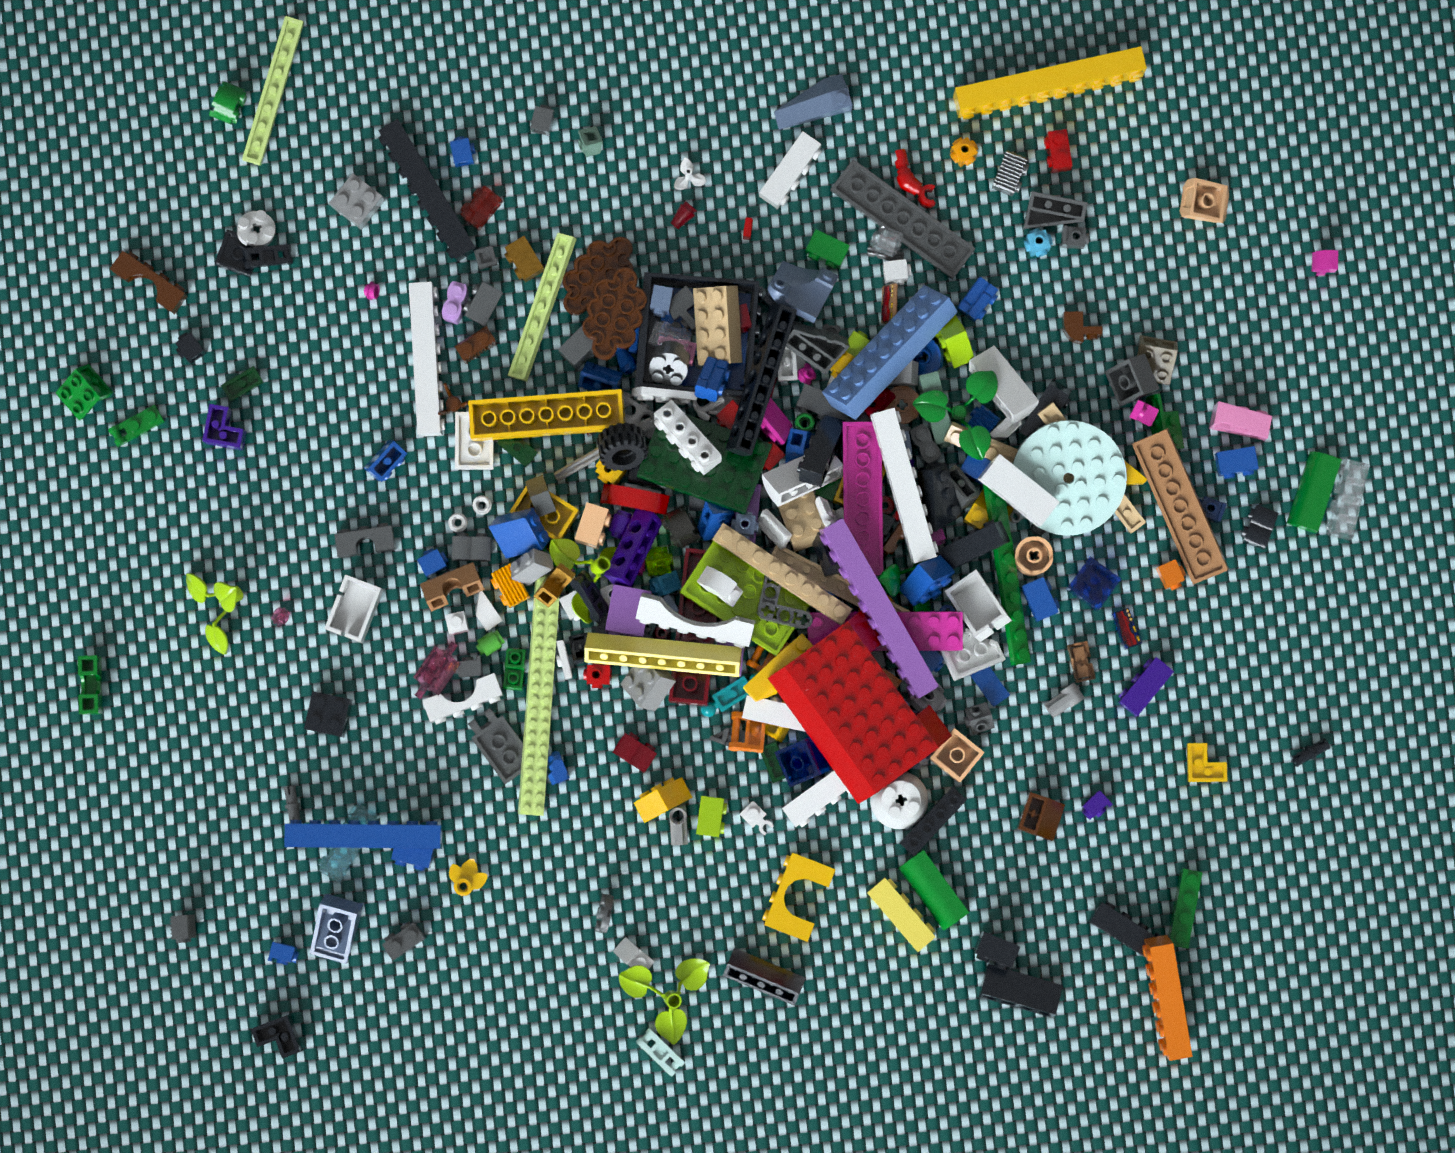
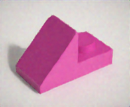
M1139 399L1129 417L1147 426H1151L1159 410Z

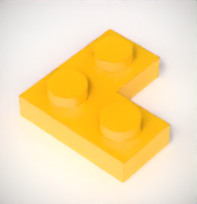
M1187 743L1188 782H1227V762H1208L1207 743Z

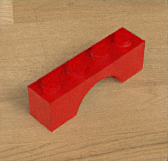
M734 400L730 401L716 415L718 417L717 423L721 427H727L730 430L739 407ZM773 441L768 442L772 444V449L763 470L767 468L770 471L786 455Z

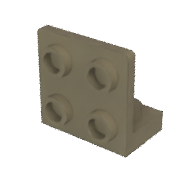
M1140 335L1137 356L1145 354L1156 382L1169 385L1178 352L1177 342Z

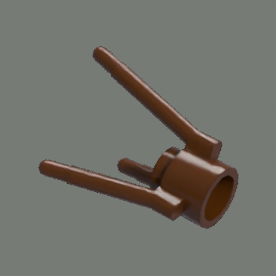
M447 383L443 384L449 398L446 401L447 409L439 411L438 415L450 414V412L455 413L468 405V401L461 403L458 397L452 395Z

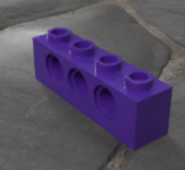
M635 510L610 561L611 566L604 573V576L612 584L632 587L663 523L654 512Z

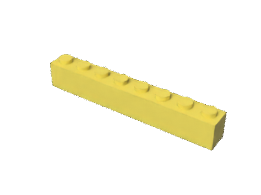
M590 632L587 634L585 662L733 677H739L742 648Z

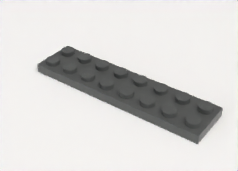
M854 159L830 189L838 197L952 280L976 249Z

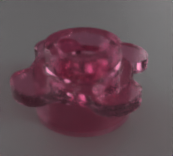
M281 607L277 608L271 617L273 623L277 624L278 627L284 625L289 619L290 611H286L285 608Z

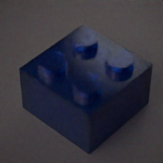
M1090 556L1066 590L1097 612L1118 585L1121 578Z
M810 737L774 752L789 787L798 785L831 770L827 760Z

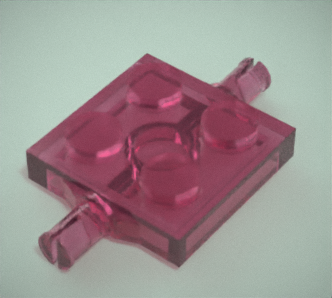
M451 641L446 650H441L434 646L413 677L421 685L414 694L416 697L421 699L427 690L433 691L439 696L460 666V663L452 656V653L458 646Z

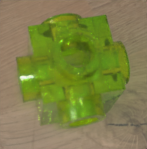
M667 546L650 549L645 558L648 576L671 573L670 565H674L672 553L668 554Z

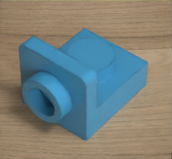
M676 570L649 579L650 590L655 596L669 594L681 589L682 586Z

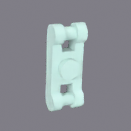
M648 1028L645 1031L646 1034L642 1038L639 1037L636 1043L672 1077L676 1073L675 1070L679 1066L682 1067L685 1062L651 1028ZM653 1039L656 1043L650 1048L647 1043ZM669 1057L674 1060L670 1065L665 1062Z

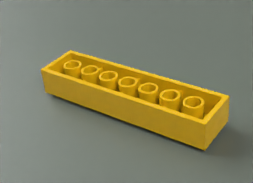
M622 389L468 401L470 437L473 441L603 432L602 430L609 428L610 425L626 423L624 392Z

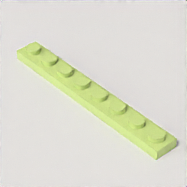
M287 16L284 18L242 160L245 162L262 165L303 29L304 21Z
M561 233L556 235L508 376L526 382L528 380L577 240L575 237Z

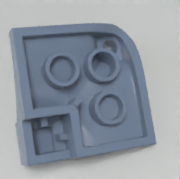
M782 261L767 290L776 303H781L797 310L796 315L814 323L839 276L823 267L821 270L806 269Z

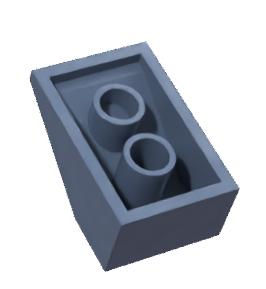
M326 894L319 904L310 954L347 964L360 922L363 904Z

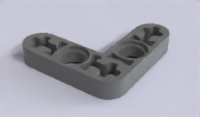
M765 575L757 607L758 617L765 621L798 629L808 628L813 621L811 614L803 610L778 605L781 585L767 584V580L770 582L772 579ZM767 587L774 588V597L769 598L765 595ZM768 606V610L774 612L775 608H778L775 616L776 619L772 618L774 614L768 613L764 616V612L761 609ZM786 610L789 612L790 618L788 621L780 619L779 614L781 611ZM794 612L797 613L795 617L798 618L805 615L808 623L801 625L799 620H794V623H791L794 618Z

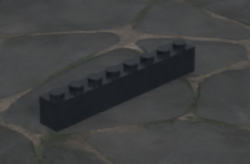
M396 119L379 129L378 131L381 135L378 137L383 147L387 146L390 152L387 154L393 163H398L400 168L397 170L402 179L407 178L410 184L407 187L412 195L416 194L419 200L416 202L421 210H426L429 214L426 218L431 227L436 226L439 232L436 235L441 243L445 242L448 248L446 251L450 258H455L459 262L474 253L476 247L399 120Z

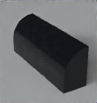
M988 964L978 997L1054 1018L1063 985Z

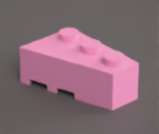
M1218 401L1213 406L1209 429L1265 441L1268 439L1272 416L1268 415L1266 411H1252L1247 407L1234 406Z

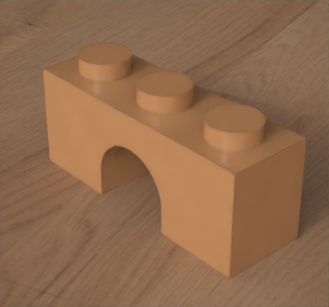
M473 562L420 584L431 612L449 605L447 595L455 588L463 589L467 597L485 590Z

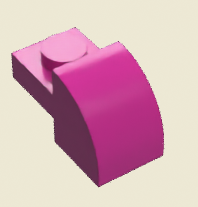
M1322 250L1312 253V272H1316V276H1324L1327 272L1335 273L1338 270V250Z

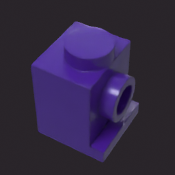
M1098 790L1081 806L1084 809L1082 813L1089 820L1095 816L1099 818L1106 811L1104 807H1111L1113 804Z

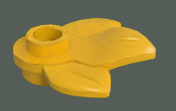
M474 859L467 860L461 867L452 864L449 869V877L454 882V890L460 896H467L472 890L480 889L486 883L488 877L486 873H478V867ZM463 882L467 884L465 890L460 888V884Z

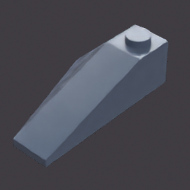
M842 74L822 79L775 110L774 115L778 129L782 130L852 111V102Z

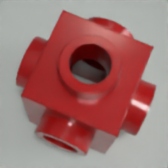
M599 663L587 665V669H584L583 678L587 680V684H592V688H603V685L612 684V666ZM597 671L600 673L599 678L595 676Z

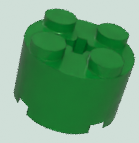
M222 81V86H219L212 102V106L215 108L213 111L210 110L209 116L230 125L232 123L237 124L240 117L239 108L240 106L244 107L247 100L245 89Z

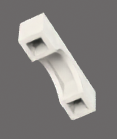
M493 673L477 679L473 694L465 701L451 702L442 694H437L422 700L430 722H435L437 725L447 721L446 717L451 715L455 718L465 714L464 710L470 708L472 711L480 709L485 702L489 701L490 704L501 700L500 697L504 695L497 676Z

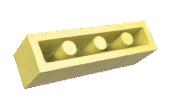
M883 878L867 894L914 949L919 952L935 938L933 934L935 930L929 923L926 925L921 920L923 916L916 908L911 909L908 905L910 901L903 893L899 895L895 890L897 885L891 878L888 880Z

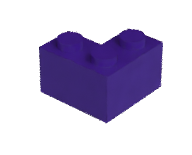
M209 404L202 441L208 445L243 451L247 432L244 429L229 427L232 412L229 407Z

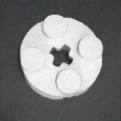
M263 210L248 212L238 220V238L246 246H268L275 235V223ZM254 226H257L260 228V233H257L256 231L252 232L251 230Z

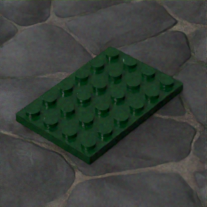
M685 414L721 454L722 461L703 475L700 471H695L688 457L684 458L680 454L679 447L675 443L671 444L666 437L667 434L663 429L660 431L657 427L655 428L647 448V459L642 461L637 477L746 515L771 452L772 444L757 439L752 455H737L725 450L731 432L730 429Z

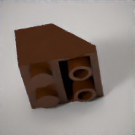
M1028 792L1016 829L1053 841L1065 804Z

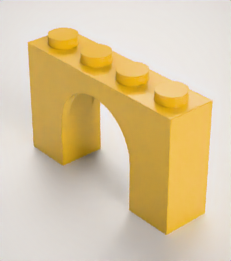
M792 853L791 856H786L783 864L786 867L784 874H779L776 882L779 885L777 892H772L769 900L772 903L770 910H765L762 920L765 921V926L808 942L814 923L796 917L788 911L784 902L785 891L791 883L800 879H807L829 888L836 869Z

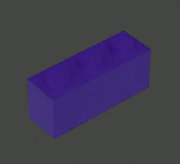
M1157 657L1153 660L1149 658L1143 665L1145 670L1141 674L1137 673L1130 681L1133 683L1129 689L1125 688L1118 696L1121 698L1118 703L1135 717L1143 711L1174 673L1170 667Z

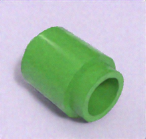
M498 630L490 631L477 640L476 648L481 655L489 656L500 649L505 641Z

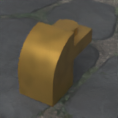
M560 563L548 574L534 594V597L549 608L576 574Z

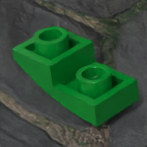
M507 648L503 689L523 690L526 650Z

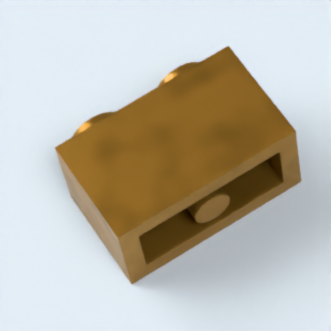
M525 236L505 247L506 253L504 255L509 264L514 263L516 267L514 272L519 280L523 278L526 283L544 272V267Z

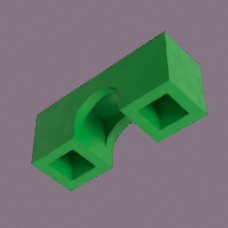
M78 656V675L81 678V694L78 695L79 714H103L101 656Z

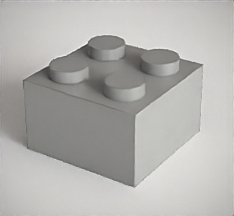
M352 173L329 204L362 230L385 200L382 195Z
M632 667L621 682V686L640 708L656 711L676 680L667 670Z

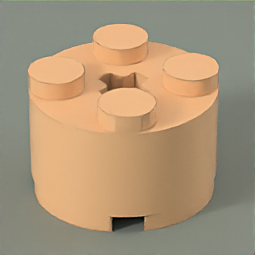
M1037 536L1023 539L1014 550L1016 568L1027 576L1034 577L1043 574L1053 562V550L1050 543L1044 538ZM1029 552H1030L1031 554H1033V553L1035 552V553L1037 554V555H1036V558H1037L1038 560H1036V559L1031 560V559H1030V554H1029Z

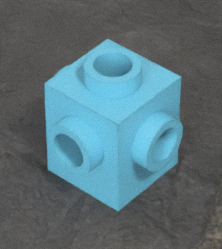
M1040 228L1029 231L1024 241L1026 252H1029L1031 257L1047 255L1051 248L1050 245H1053L1051 235L1046 233V229L1040 230ZM1041 238L1042 243L1037 244L1036 240Z

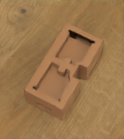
M1084 641L1068 645L1075 683L1096 679L1093 664H1088L1087 660L1091 656L1088 642ZM1091 676L1090 678L1078 680L1079 678Z

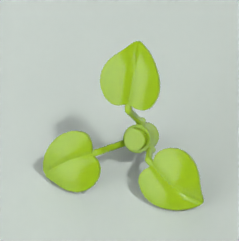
M552 539L549 547L550 556L556 566L561 563L571 570L574 563L577 565L590 564L591 572L596 575L593 579L594 583L601 577L602 573L609 570L611 566L610 561L617 547H607L601 551L599 558L596 560L577 561L580 557V549L574 541L569 539ZM577 592L572 598V609L580 619L589 624L593 622L590 619V611Z
M187 573V588L195 601L203 603L206 601V597L216 596L224 609L212 625H206L205 634L209 644L221 654H227L228 639L226 633L217 626V623L227 612H232L235 609L236 602L244 597L243 592L238 586L217 582L214 584V593H207L205 582L197 575Z
M698 958L687 959L681 962L675 970L676 977L681 980L678 983L677 991L669 990L665 994L649 985L652 975L646 967L641 965H635L622 971L619 974V983L623 990L634 998L645 996L647 988L663 997L664 1002L669 1007V1011H662L655 1019V1028L662 1037L675 1045L682 1037L687 1024V1018L683 1010L676 1009L682 1003L680 997L681 985L683 984L687 990L691 991L700 989L706 982L710 963Z

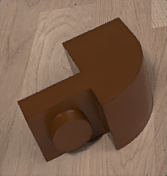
M1083 311L1063 312V332L1071 342L1082 345L1084 337H1086V340H1097L1098 337L1102 336V326L1083 327Z

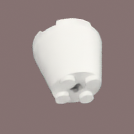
M905 772L871 796L870 805L873 814L882 824L893 829H905L917 824L925 815L928 807V794L920 779L911 773ZM900 794L902 797L907 798L903 806L900 803H896V799H898Z

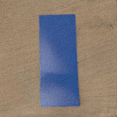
M990 667L970 675L993 707L1010 696Z

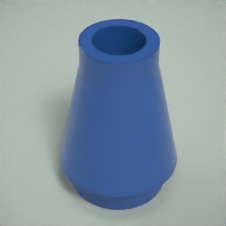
M617 348L615 354L620 371L624 375L636 371L637 361L626 349Z

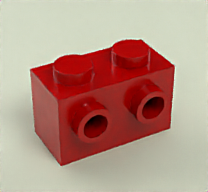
M1067 129L1047 132L1046 138H1044V147L1048 149L1049 154L1047 156L1048 168L1051 167V173L1070 171L1072 160Z

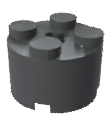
M665 341L658 347L656 346L649 365L652 380L663 385H680L688 372L690 354L681 343L676 341Z

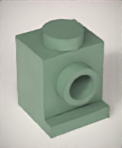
M593 126L578 130L580 136L578 145L585 156L589 157L600 154L603 141L597 127Z

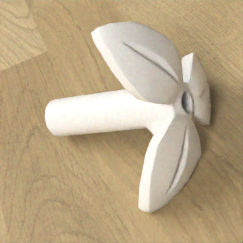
M684 158L680 165V171L685 174V177H678L675 180L674 188L678 190L686 189L689 181L694 186H702L707 180L700 173L693 175L694 166L692 162Z
M719 396L716 402L711 401L703 407L698 405L697 400L692 401L698 417L708 422L710 416L706 413L725 401L722 396Z

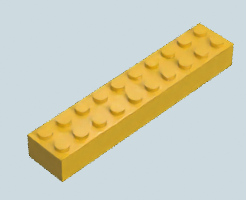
M1140 46L956 87L953 99L958 118L970 119L975 114L988 115L997 109L1006 111L1015 105L1024 107L1033 101L1042 103L1048 101V98L1051 97L1060 99L1066 97V94L1069 93L1078 95L1091 88L1093 91H1096L1109 84L1111 87L1121 85L1123 81L1127 80L1129 82H1136L1143 77L1147 67L1142 47Z

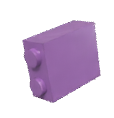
M613 584L605 632H609L608 634L611 635L621 634L643 638L646 624L639 622L640 620L635 618L642 593L651 594L652 591Z

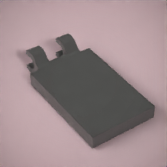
M491 708L484 712L489 719V722L480 727L475 719L468 723L476 734L471 739L503 783L507 784L521 773L523 743L502 715L497 718Z

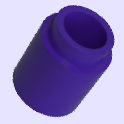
M617 510L608 529L611 532L610 536L621 539L631 520L632 514Z

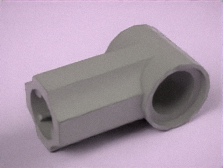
M1072 683L1060 691L1059 695L1045 703L1044 706L1054 718L1067 708L1073 707L1085 699L1077 685Z
M675 807L669 815L671 845H688L686 811L681 807ZM677 810L681 811L684 815L681 821H675L672 817V814Z

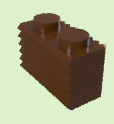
M485 326L454 347L464 363L468 364L474 358L487 352V349L490 350L494 345L497 346V342L487 326Z

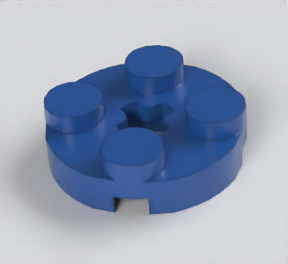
M931 340L913 359V361L918 362V375L932 373L941 369L944 359L943 350L936 340ZM923 352L928 354L926 362L924 360H921Z

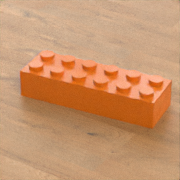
M1168 935L1144 939L1145 945H1142L1144 957L1148 961V964H1145L1147 976L1151 980V983H1148L1149 991L1155 1000L1152 1002V1009L1158 1020H1155V1026L1161 1039H1158L1160 1051H1162L1163 1056H1167L1169 1061L1193 1057L1174 944Z

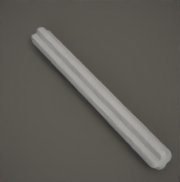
M647 418L637 424L636 427L639 426L646 432L653 428L655 424L651 418ZM598 447L554 472L557 481L565 479L599 459Z

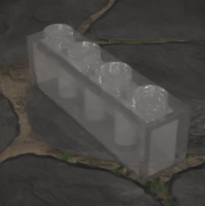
M1349 459L1340 464L1338 470L1340 480L1336 482L1334 487L1336 498L1332 500L1330 505L1332 516L1326 523L1328 536L1345 540L1353 539L1370 464Z

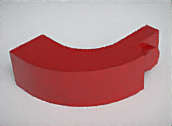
M604 484L600 503L666 515L670 496L631 487Z

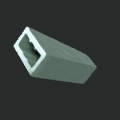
M938 371L918 377L917 386L920 395L932 390L943 392ZM945 410L946 415L941 421L935 423L928 422L932 441L940 449L951 446L949 442L944 441V436L951 425L947 410Z

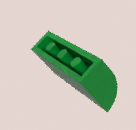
M1309 452L1286 524L1312 533L1319 531L1342 459L1320 452Z
M921 850L898 867L943 931L969 913L924 850Z

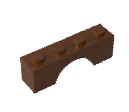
M122 250L110 267V270L128 283L137 278H147L153 281L157 288L156 302L175 315L188 297L184 293L185 289L177 283L175 285L169 283L170 278L160 272L158 275L153 272L154 267L147 262L142 264L137 261L139 257L131 251L127 254Z

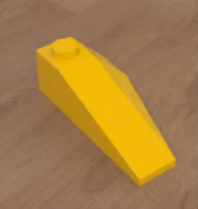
M801 634L756 674L743 689L755 702L777 694L778 692L767 678L813 645Z

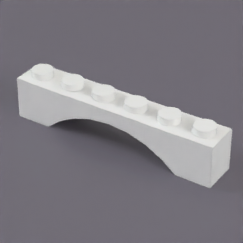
M642 593L635 618L639 619V622L643 624L655 623L659 624L658 627L663 629H670L671 627L683 634L691 632L695 633L699 638L706 639L711 637L715 638V641L719 643L731 642L739 648L749 647L755 625V620L739 616L717 623L693 621L676 613L666 604L662 597Z

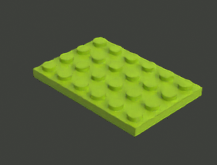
M715 541L711 543L679 592L722 621L736 616L755 620L751 640L774 656L778 655L795 629L794 627L765 621L758 617L757 607L765 575ZM707 566L727 575L744 591L734 607L727 605L717 595L708 592L697 582ZM767 580V584L773 583L775 585H778V583H774L773 580H771L770 582ZM781 586L778 605L803 611L807 610L809 607L808 603ZM767 587L765 595L769 598L774 597V588ZM765 606L764 609H761V611L764 612V616L770 613L774 614L772 618L776 619L775 616L778 608H775L774 612L769 611L768 606ZM783 610L780 612L779 617L783 621H788L790 614L788 611ZM794 612V618H793V620H792L791 623H794V620H799V621H800V619H801V618L795 617L796 614H797V613H795V612Z

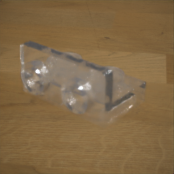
M656 321L648 344L658 347L662 342L676 341L681 343L687 351L688 345L692 340V333L686 328H676L668 322Z

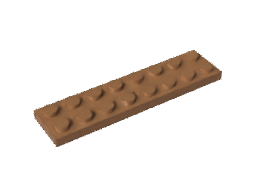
M1168 428L1132 443L1192 584L1228 571L1229 567Z

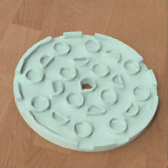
M1077 420L1052 422L1038 428L1037 431L1024 440L1017 450L1018 452L1012 464L1059 501V504L1043 525L1037 526L1040 529L1058 535L1083 534L1105 523L1119 507L1125 493L1127 481L1125 461L1115 442L1098 427ZM1066 473H1072L1074 479L1072 482L1066 483L1063 480V476Z

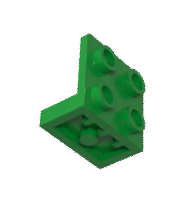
M89 364L76 368L56 391L57 396L79 421L89 413L98 401L110 397L113 393Z

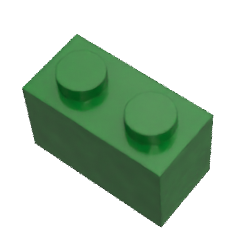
M815 229L805 253L808 254L807 257L814 261L821 260L826 262L825 265L831 269H840L850 249V245Z

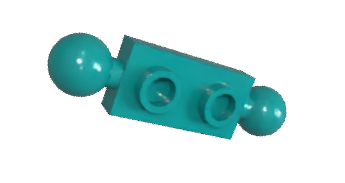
M760 671L753 672L748 681L743 676L712 695L714 702H709L708 706H701V713L706 717H711L715 714L717 708L724 712L746 698L747 695L749 696L743 687Z

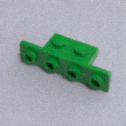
M1160 393L1147 396L1146 403L1159 410L1154 422L1150 426L1152 435L1168 428L1177 450L1184 449L1179 412H1163Z

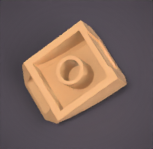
M1198 178L1188 179L1182 188V200L1179 210L1181 216L1200 221L1224 223L1229 200L1228 186Z

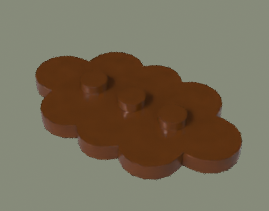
M616 237L609 244L603 240L593 241L587 248V254L580 255L575 259L574 269L566 272L562 281L565 290L568 292L564 298L563 305L569 314L579 316L586 312L588 302L595 297L594 286L600 279H612L615 271L622 267H629L634 270L632 263L629 261L633 254V246L629 239Z
M622 267L616 270L612 279L603 278L596 282L594 286L595 297L587 304L589 316L584 320L582 329L584 335L593 340V354L601 360L611 359L615 355L617 348L626 349L631 347L636 340L635 329L639 328L643 322L641 310L647 304V296L643 289L636 287L637 275L629 267Z

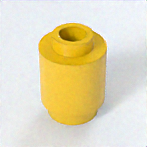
M845 351L831 367V376L836 378L855 357Z

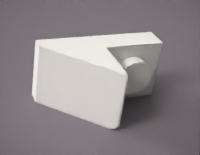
M627 937L613 951L630 967L641 965L649 969L655 962Z

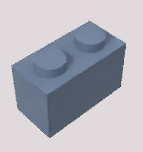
M654 285L650 310L654 313V316L665 318V315L670 316V307L674 296L673 288Z

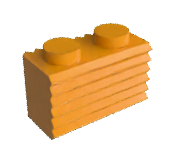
M511 563L491 573L493 578L490 581L495 590L500 589L502 595L499 597L503 605H508L509 608H512L529 599L530 596L523 583L511 579Z

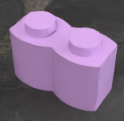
M452 281L447 290L448 299L442 308L444 321L458 325L462 320V309L469 295L466 284Z

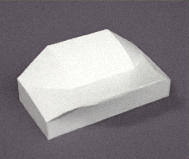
M785 347L779 366L778 382L798 380L797 371L803 368L806 363L803 358Z
M1006 417L990 433V436L997 441L1006 440L1022 422L1020 420L1013 425Z

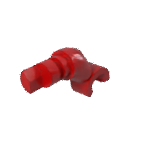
M906 149L896 150L897 160L895 161L896 169H899L896 178L900 188L912 195L918 194V202L922 207H934L936 202L927 199L925 193H932L935 185L921 186L923 183L908 168L909 161Z

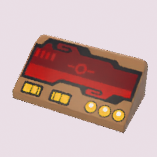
M897 283L882 287V324H887L897 314Z

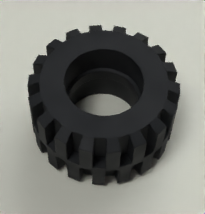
M617 423L616 425H610L609 428H605L602 430L603 432L599 433L597 438L601 464L606 466V468L614 471L631 470L634 467H638L644 459H647L648 450L645 434L641 427H636V424Z

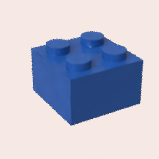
M939 555L919 563L901 585L900 591L913 606L919 603L924 604L932 598L934 600L942 593L941 589L952 581L951 577L955 571Z

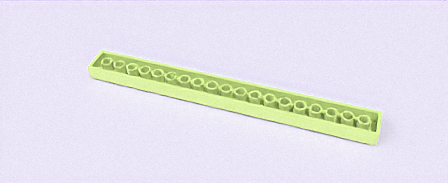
M543 575L535 581L534 594L548 575ZM535 597L533 601L518 814L544 816L559 597L549 608Z

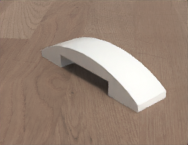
M820 496L816 498L815 504L825 526L839 518L844 519V508L835 511L830 508L826 499Z

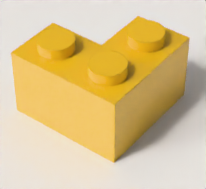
M672 777L663 782L664 786L660 783L651 788V793L648 790L639 795L640 799L634 802V805L644 823L693 798L682 777L674 780Z

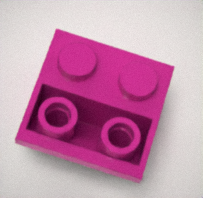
M769 398L760 430L774 443L777 441L783 445L793 425L775 402Z

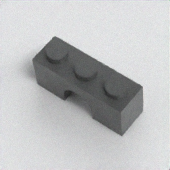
M388 523L377 524V528L369 529V526L358 527V531L351 532L350 529L339 530L338 534H334L338 558L359 556L358 545L365 539H370L374 542L377 553L396 550L394 529L392 526H388Z

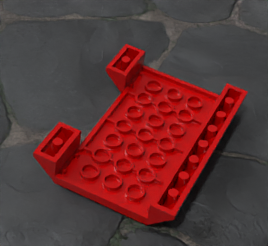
M862 610L767 678L858 804L882 790L952 737L930 704L917 714H914L875 660L871 652L881 645L877 638L879 634L876 629L873 630L871 628L868 618Z

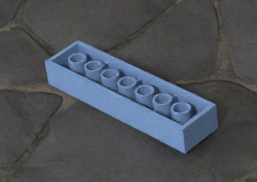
M923 285L822 391L831 407L856 420L957 313L950 298Z

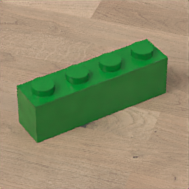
M1184 868L1180 869L1168 937L1176 947L1189 948L1203 872Z

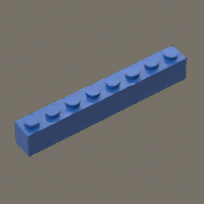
M290 820V824H285L284 847L442 849V825H438V821H426V825H418V821H407V825H399V821H387V825H379V821H368V824H360L358 820H348V824H341V820H329V824H321V820H309V824H302V820Z

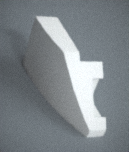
M478 592L475 615L485 630L488 631L503 620L484 592Z

